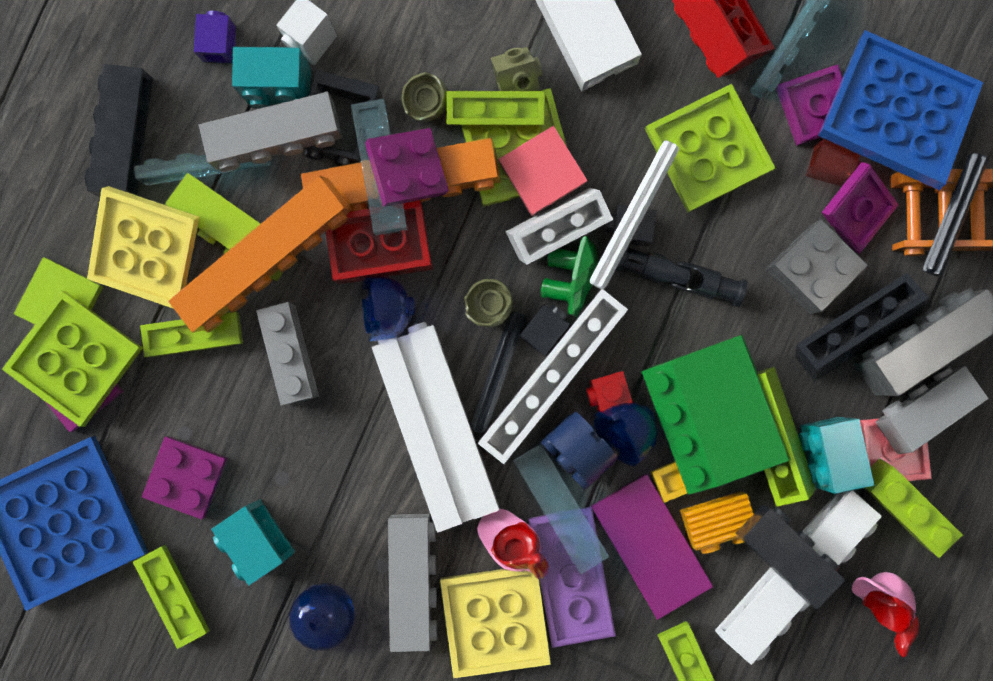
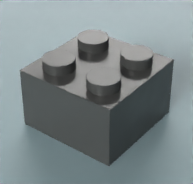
M820 219L809 225L765 270L809 314L823 311L868 265Z

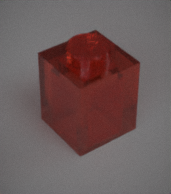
M823 139L813 148L806 176L842 187L862 161H859L860 154Z

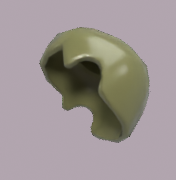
M427 72L411 77L403 86L401 96L406 114L421 122L439 119L447 110L446 91H448V88L439 77Z
M483 279L473 284L464 297L466 317L481 327L493 328L503 324L510 317L513 309V299L509 287L497 279Z

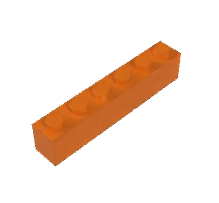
M492 138L437 148L449 190L443 197L461 195L462 190L474 188L475 191H486L493 189L495 183H501L496 148ZM370 161L301 174L303 188L318 176L329 178L353 209L351 211L368 209V207L376 205L383 206ZM431 198L421 199L420 201H429Z
M318 176L168 302L192 333L199 331L211 332L223 322L221 317L229 310L233 313L247 303L246 296L254 290L259 292L266 288L272 282L270 277L278 270L283 272L297 262L296 255L304 249L309 251L316 247L322 241L320 236L329 228L333 231L343 225L348 219L346 214L353 209L329 178Z

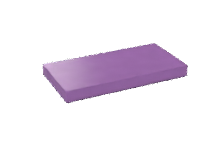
M592 507L528 518L529 525L540 538L541 553L549 564L548 574L543 579L539 578L552 648L616 636Z

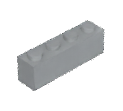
M328 92L198 124L207 162L216 170L220 169L221 172L236 170L240 167L239 164L250 161L253 164L265 163L272 159L271 156L282 153L285 156L297 155L303 152V148L316 145L317 148L328 147L335 144V140L342 138L334 101Z
M430 514L391 515L388 518L390 652L430 651L432 641H437V620H431V608L437 607V588H431V575H436V555H430V542H436V528L434 522H430Z

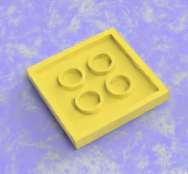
M110 186L102 188L87 279L173 308L168 301L187 284L200 217Z
M500 569L440 579L453 678L551 665L539 579L535 578L529 571L514 572Z

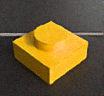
M676 461L650 471L664 503L687 494Z

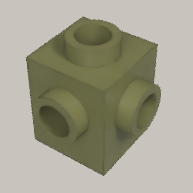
M527 47L512 48L507 50L505 54L491 58L499 91L540 90L538 77L543 76L541 64L538 57H532Z

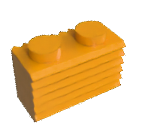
M742 491L680 510L691 547L696 551L701 550L702 554L715 552L721 548L720 543L732 540L733 544L744 543L735 533L753 515L747 493Z

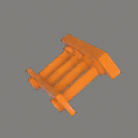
M951 169L946 185L940 190L935 189V193H938L939 227L963 169ZM993 169L984 170L970 205L971 240H956L952 251H993V240H985L984 192L988 191V188H993ZM897 172L891 176V188H903V193H906L907 240L893 244L892 251H904V256H923L925 251H930L934 240H921L920 192H923V188L933 187Z

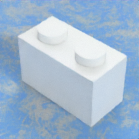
M296 0L276 25L283 36L281 41L288 48H300L306 60L312 65L317 63L337 37L328 15L309 0Z

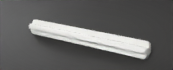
M665 140L661 145L590 278L592 285L600 289H604L608 285L679 151V147L676 144Z

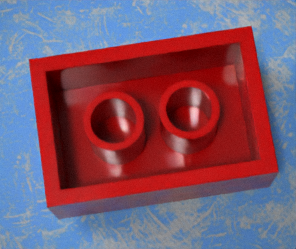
M420 200L387 207L382 206L351 211L346 214L348 219L343 225L333 231L330 228L326 231L332 278L339 285L433 270L424 209Z

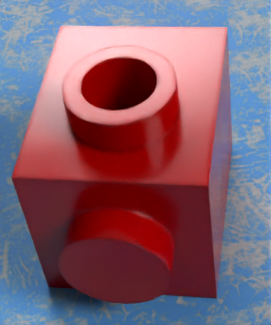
M623 371L588 381L590 387L586 388V393L590 406H596L599 412L633 403Z

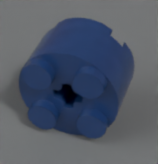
M577 412L569 415L540 441L553 456L556 453L559 454L555 460L567 473L575 471L572 478L584 491L618 460L617 455L610 446L594 432L593 427Z

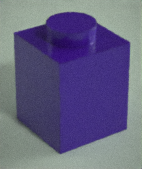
M220 11L196 14L194 53L202 62L233 63L236 26L230 17Z

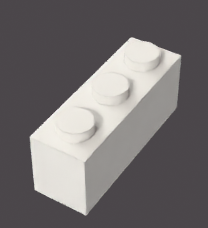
M588 188L505 232L519 260L527 265L612 221L613 218L600 190Z

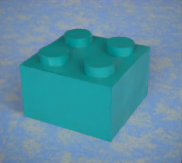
M233 47L232 87L247 104H250V107L256 109L308 97L310 94L311 67L300 48Z
M835 417L800 425L802 433H799V440L803 451L807 453L809 472L812 483L815 484L816 488L836 494L874 485L859 419Z
M261 499L244 506L211 529L215 535L213 536L215 545L222 553L228 554L233 562V572L239 580H245L248 586L295 553V550Z

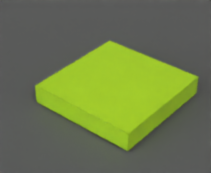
M43 257L14 314L36 324L60 290L68 292L92 310L104 286Z

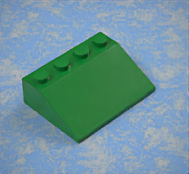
M743 334L641 371L688 495L724 485L791 460Z

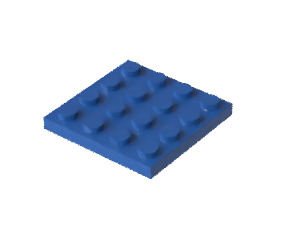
M865 30L858 40L818 136L940 190L946 185L983 82Z
M96 436L80 441L0 479V555L25 611L149 553Z

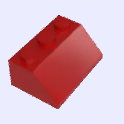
M672 0L676 14L686 23L690 30L692 41L696 46L700 47L706 57V64L709 70L716 74L717 78L731 75L775 49L747 0Z

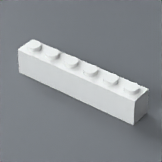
M601 289L479 440L478 444L504 464L628 309Z
M853 490L834 494L805 527L803 532L815 542L812 548L820 556L825 553L840 565L841 562H847L856 552L855 546L862 538L869 537L878 526L877 521L882 516ZM770 567L715 631L752 665L755 660L759 661L766 656L770 650V643L777 635L782 636L792 624L791 619L798 611L801 612L807 609L810 604Z

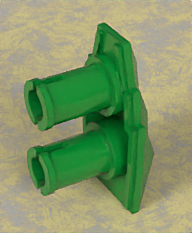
M583 236L578 252L558 248L548 255V266L573 270L572 282L545 278L541 286V297L567 301L569 305L568 313L573 317H577L584 306L586 296L592 288L590 278L599 263L596 245L591 240Z

